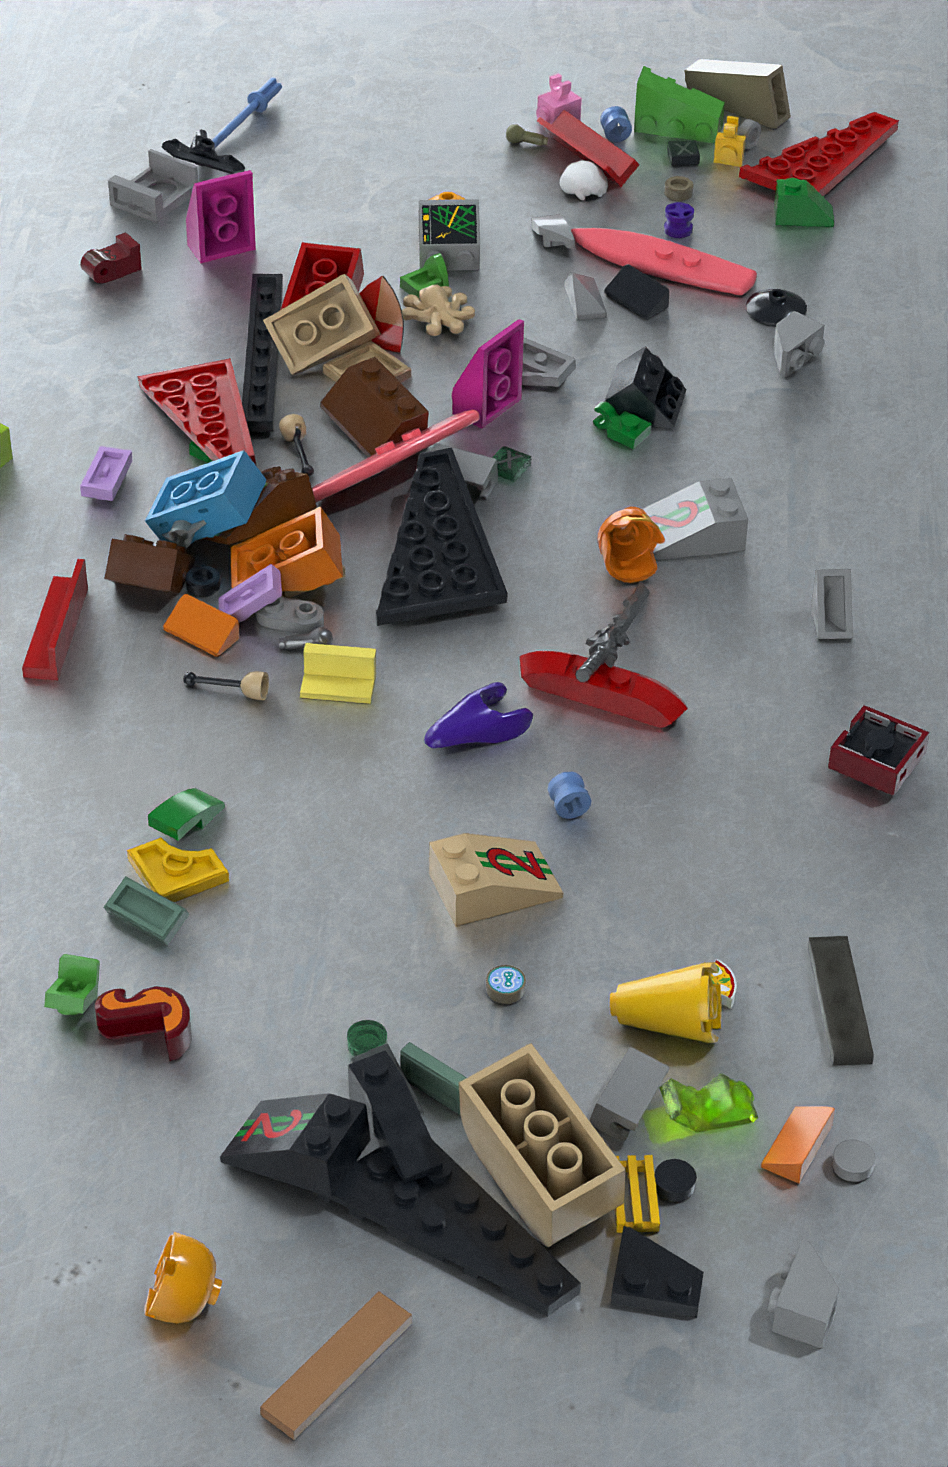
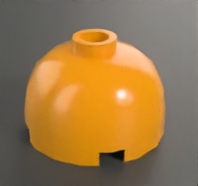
M173 1232V1235L169 1236L154 1272L157 1276L154 1288H149L144 1315L160 1321L178 1324L189 1322L198 1317L206 1303L215 1305L221 1290L222 1280L215 1278V1258L213 1253L202 1242L177 1232Z

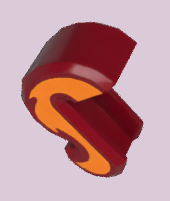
M160 986L142 989L127 999L126 991L117 988L108 990L97 998L95 1002L97 1029L105 1038L111 1040L164 1031L169 1062L182 1057L190 1047L192 1040L190 1009L184 996L174 989Z

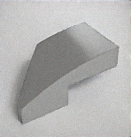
M560 214L531 218L532 230L539 235H543L544 247L565 245L566 248H575V239L571 229Z

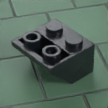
M645 346L618 363L605 402L611 404L619 416L626 411L652 423V427L672 429L675 427L687 389L678 377L673 376L663 365L661 359L657 355H653Z

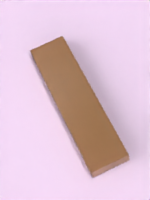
M378 1291L260 1406V1415L295 1440L412 1324V1314Z

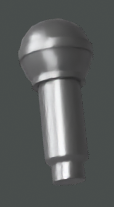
M318 627L308 634L279 638L280 649L286 648L291 650L304 648L305 643L332 645L333 636L327 628Z

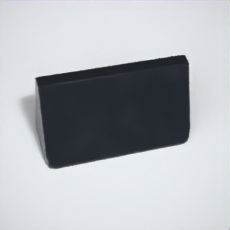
M629 264L625 265L604 289L605 294L646 319L667 309L669 306V289Z

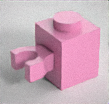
M559 73L549 77L551 91L538 96L537 119L542 117L552 124L561 112L566 110L581 121L582 98L571 91V82L569 80L561 82L562 75Z

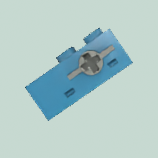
M245 450L167 477L145 522L159 540L176 543L177 546H182L186 549L196 540L205 537L212 538L220 532L246 524L267 480Z

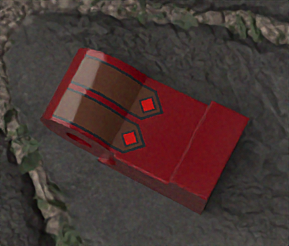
M126 232L116 236L115 244L100 250L90 249L82 256L80 262L81 269L99 284L114 281L142 270L140 244Z

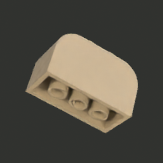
M532 1043L459 1082L461 1120L475 1153L526 1226L543 1245L549 1247L624 1203L625 1168Z

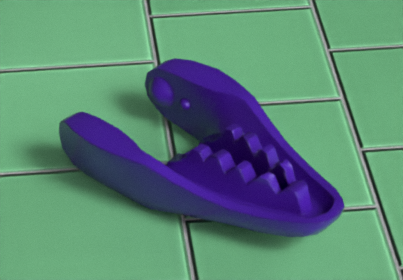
M491 683L467 694L440 717L426 732L424 742L431 748H444L473 742L500 743L509 741L527 731L532 723L533 713L527 708L517 709L504 714L489 709L488 706L502 700L507 692V688L503 683Z

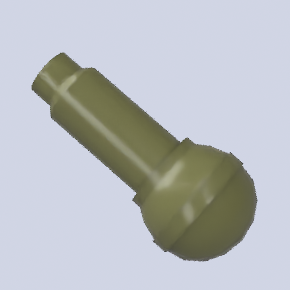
M511 124L505 133L506 139L513 144L522 143L523 141L547 146L549 137H545L543 134L525 131L518 124Z

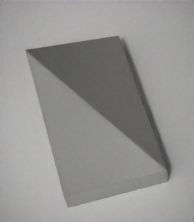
M571 273L565 280L564 286L576 320L607 318V312L595 279Z
M851 569L815 570L811 612L817 639L853 638Z

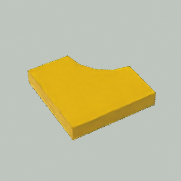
M161 837L127 850L128 861L145 887L172 902H177L229 882V872L212 848L201 851L181 850L170 846Z

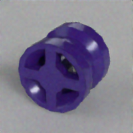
M683 202L667 205L665 208V217L667 219L664 223L665 234L673 238H686L693 233L691 220L694 218V208Z

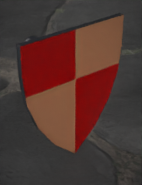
M381 276L369 283L359 293L380 332V335L369 341H372L382 349L401 353L404 335V319L401 305L394 289L386 278Z

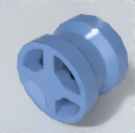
M612 106L602 113L600 123L609 141L621 142L630 136L632 125L626 111L622 107Z
M576 772L558 774L548 784L547 790L550 798L554 801L557 814L562 818L572 819L579 817L587 812L591 806L592 800L588 791L584 789V781Z

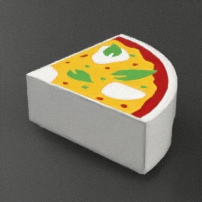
M716 959L714 962L719 973H711L712 983L721 985L722 1005L731 1009L736 998L737 981L732 970L725 963Z

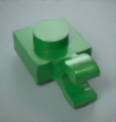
M601 401L594 408V411L602 415L595 418L593 424L600 429H606V437L633 450L651 434L652 423L624 411L619 416L614 407L604 401Z

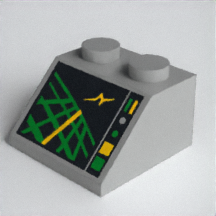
M479 199L419 200L420 268H423L429 257L441 253L447 271L480 270Z

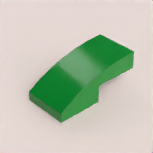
M197 788L187 789L173 795L149 813L148 826L179 841L194 826L200 829L207 826L225 808V802Z

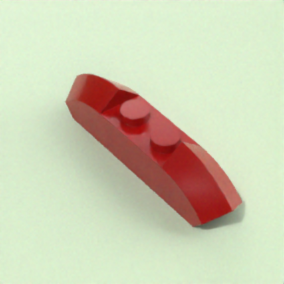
M534 651L519 656L521 678L529 687L659 728L672 724L688 709L685 702L669 687L639 673L616 666L609 668L604 663L588 681L580 682L576 678V672L588 659L587 657L561 651Z

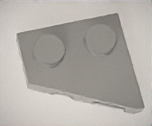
M524 338L522 385L559 387L576 368L575 358Z

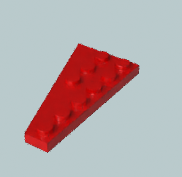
M872 112L850 121L849 126L839 131L833 128L827 131V136L821 139L814 136L785 148L780 156L775 158L763 157L759 159V164L751 167L746 164L740 167L739 177L775 190V192L777 179L797 178L799 180H807L822 196H825L898 130L899 120Z

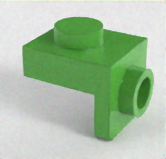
M63 954L59 958L58 979L45 992L44 1007L57 1009L63 1015L83 1014L98 996L100 961L88 957Z

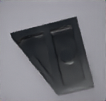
M623 1226L610 1304L697 1318L704 1272L631 1227Z

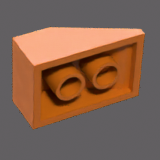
M321 506L232 546V589L270 564L275 566L281 573L282 591L314 590L323 585L332 584L337 579L343 577L340 534Z

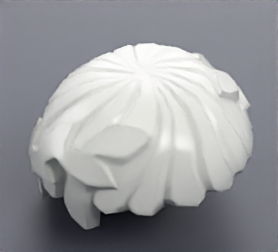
M582 160L571 163L566 167L560 178V186L565 193L576 194L580 200H584L585 196L590 194L602 197L608 188V180L596 164Z

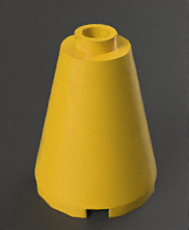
M704 962L619 984L617 991L610 994L611 1016H617L619 1024L705 1043H715L719 1037L713 1034L712 1030L721 1029L722 998L721 985L712 983L711 973H719L715 962Z

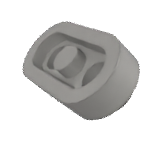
M281 596L272 604H268L256 612V619L260 625L267 628L297 634H308L310 631L324 626V611L320 605L314 602Z

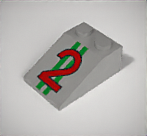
M732 478L699 481L643 509L659 527L665 538V542L662 544L657 543L653 551L655 560L745 551L748 517Z

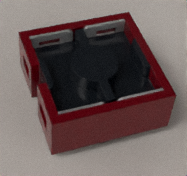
M863 705L851 720L849 732L844 730L832 744L828 768L894 796L926 754L930 732Z

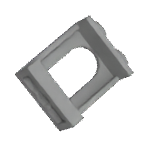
M150 149L148 150L149 167L130 181L114 175L108 180L110 205L158 223L191 198L193 184L198 183L197 166ZM161 183L177 186V191L164 201L162 200L161 192L151 189V187Z

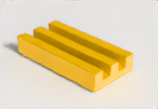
M627 1155V1161L619 1162L625 1168V1173L628 1172L633 1222H626L623 1203L614 1209L616 1232L622 1233L623 1226L631 1227L637 1232H659L660 1217L653 1155H644V1160H636V1155ZM638 1172H644L649 1221H643Z

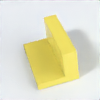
M305 643L303 652L304 676L300 698L371 704L376 680V649Z

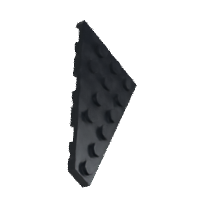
M452 448L422 452L419 455L409 498L406 501L402 523L397 533V541L394 552L391 555L386 580L382 587L380 602L375 614L377 626L507 603V590Z

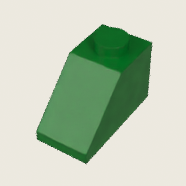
M797 178L777 179L774 203L775 225L834 227L833 206L807 180H799Z

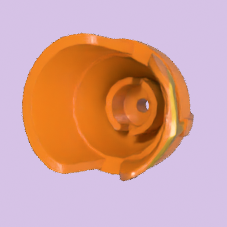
M629 506L611 514L602 523L597 535L598 547L609 574L619 581L633 583L646 580L657 571V563L653 551L657 543L662 544L665 542L659 527L639 507Z

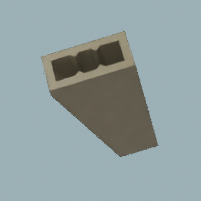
M699 59L684 70L687 89L695 88L724 101L725 111L751 119L772 129L778 128L791 118L782 65Z

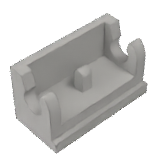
M435 443L431 451L446 448L453 449L465 483L476 486L478 490H481L480 498L487 499L494 485L498 482L497 459Z
M629 1046L597 1101L589 1120L594 1128L614 1138L626 1140L629 1132L616 1126L614 1122L621 1124L624 1128L635 1131L670 1067Z

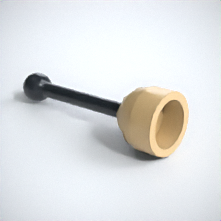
M298 414L287 415L279 423L281 434L286 441L295 442L303 466L301 473L308 474L310 478L314 475V468L309 465L301 440L306 435L304 419Z
M187 672L183 676V682L188 686L201 683L240 687L242 693L247 698L264 701L269 689V676L267 672H249L242 680L196 676L193 672Z

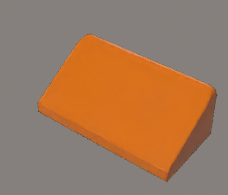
M184 594L179 599L163 625L164 631L217 658L240 639L239 622L235 617L189 594Z
M795 1106L761 1163V1168L800 1183L833 1126L835 1108L828 1106Z

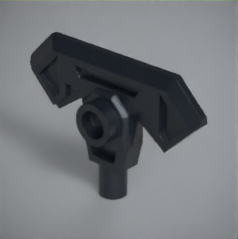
M203 129L196 132L190 147L178 139L165 141L161 146L174 158L195 163L199 166H205L229 174L244 172L245 166L232 155L218 156L215 151L214 142L207 138V132Z

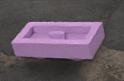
M100 446L80 485L81 496L113 501L132 463V451Z
M270 564L218 598L219 610L235 617L238 622H241L266 605L272 604L277 598L282 596L280 571Z

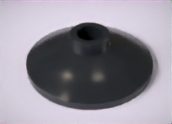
M765 289L752 294L748 298L746 311L755 321L767 326L776 327L778 322L793 311L806 316L807 305L799 295L782 289Z

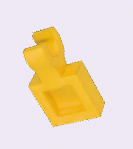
M728 116L727 123L724 124L723 133H717L713 163L742 167L746 136L738 135L739 117Z

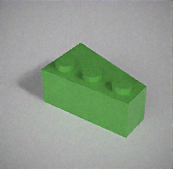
M643 66L637 81L634 132L715 144L716 135L718 132H721L723 127L725 102L695 88L687 89L676 84L675 79L670 77L665 79L652 73V69Z

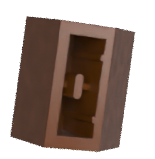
M124 534L123 540L112 538L105 580L170 593H180L186 581V574L193 568L196 558L186 554L185 547L162 540H157L156 546H153L154 542L127 534Z

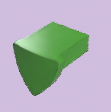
M441 253L429 257L423 268L401 276L400 288L409 295H416L419 298L420 290L431 285L449 287L447 269Z

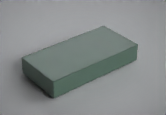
M126 876L104 905L107 913L166 946L169 945L190 915L185 908Z
M411 1042L406 1044L400 1050V1068L408 1083L460 1115L459 1082L467 1077Z

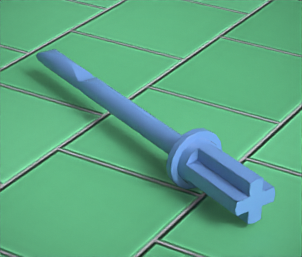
M270 78L258 91H253L248 95L249 105L212 139L215 148L254 111L263 112L267 109L268 102L282 89L281 83H277L276 78Z

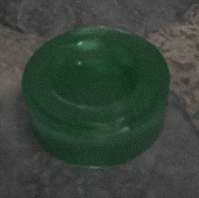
M374 1020L358 1021L351 1025L347 1032V1048L353 1056L360 1055L387 1043L386 1028Z

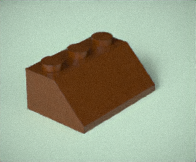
M376 357L348 367L320 402V408L367 457L376 454L375 448L393 441L396 444L402 441L401 435L416 428H419L420 431L428 428L429 411Z

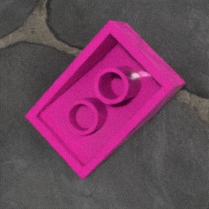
M251 170L193 184L186 216L187 246L200 264L256 250L253 173Z
M518 319L478 348L453 387L451 395L453 415L467 410H476L480 417L473 425L483 429L522 400L523 320Z

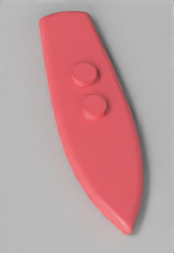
M604 228L571 229L575 241L591 253L622 267L629 264L644 274L742 296L754 286L757 278L756 271L653 236Z
M467 410L455 414L423 431H420L419 428L413 429L401 435L402 441L396 444L390 441L375 448L376 454L312 487L315 501L318 502L355 485L477 422L480 417L478 411Z

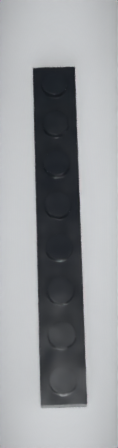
M252 274L242 406L248 430L256 433L274 430L279 350L263 320L281 310L283 274Z

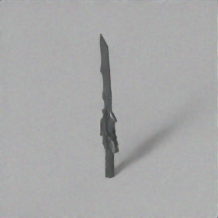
M642 581L639 582L635 592L624 600L623 605L625 609L623 613L613 618L614 624H608L607 628L597 630L594 636L586 640L585 644L590 646V657L576 672V678L580 682L588 681L604 663L609 668H612L618 658L617 647L630 643L625 632L630 627L650 593Z

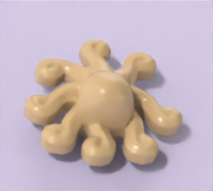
M431 285L420 290L419 298L412 294L403 298V305L406 308L402 309L404 320L414 319L430 323L426 326V333L431 336H437L441 334V324L450 327V332L461 333L464 330L462 320L472 319L475 316V309L471 306H465L459 311L460 305L467 303L466 294L461 292L455 293L452 296V301L449 302L448 298L452 296V289L450 287Z

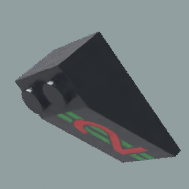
M331 1093L260 1101L221 1154V1163L332 1197L371 1140L366 1104Z

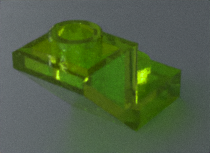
M722 1073L699 1091L693 1086H685L672 1078L659 1087L670 1119L696 1133L753 1123L759 1118L753 1105L754 1095L751 1089L744 1082L735 1081Z

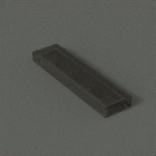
M848 936L809 937L808 951L832 1066L873 1064L874 1053Z

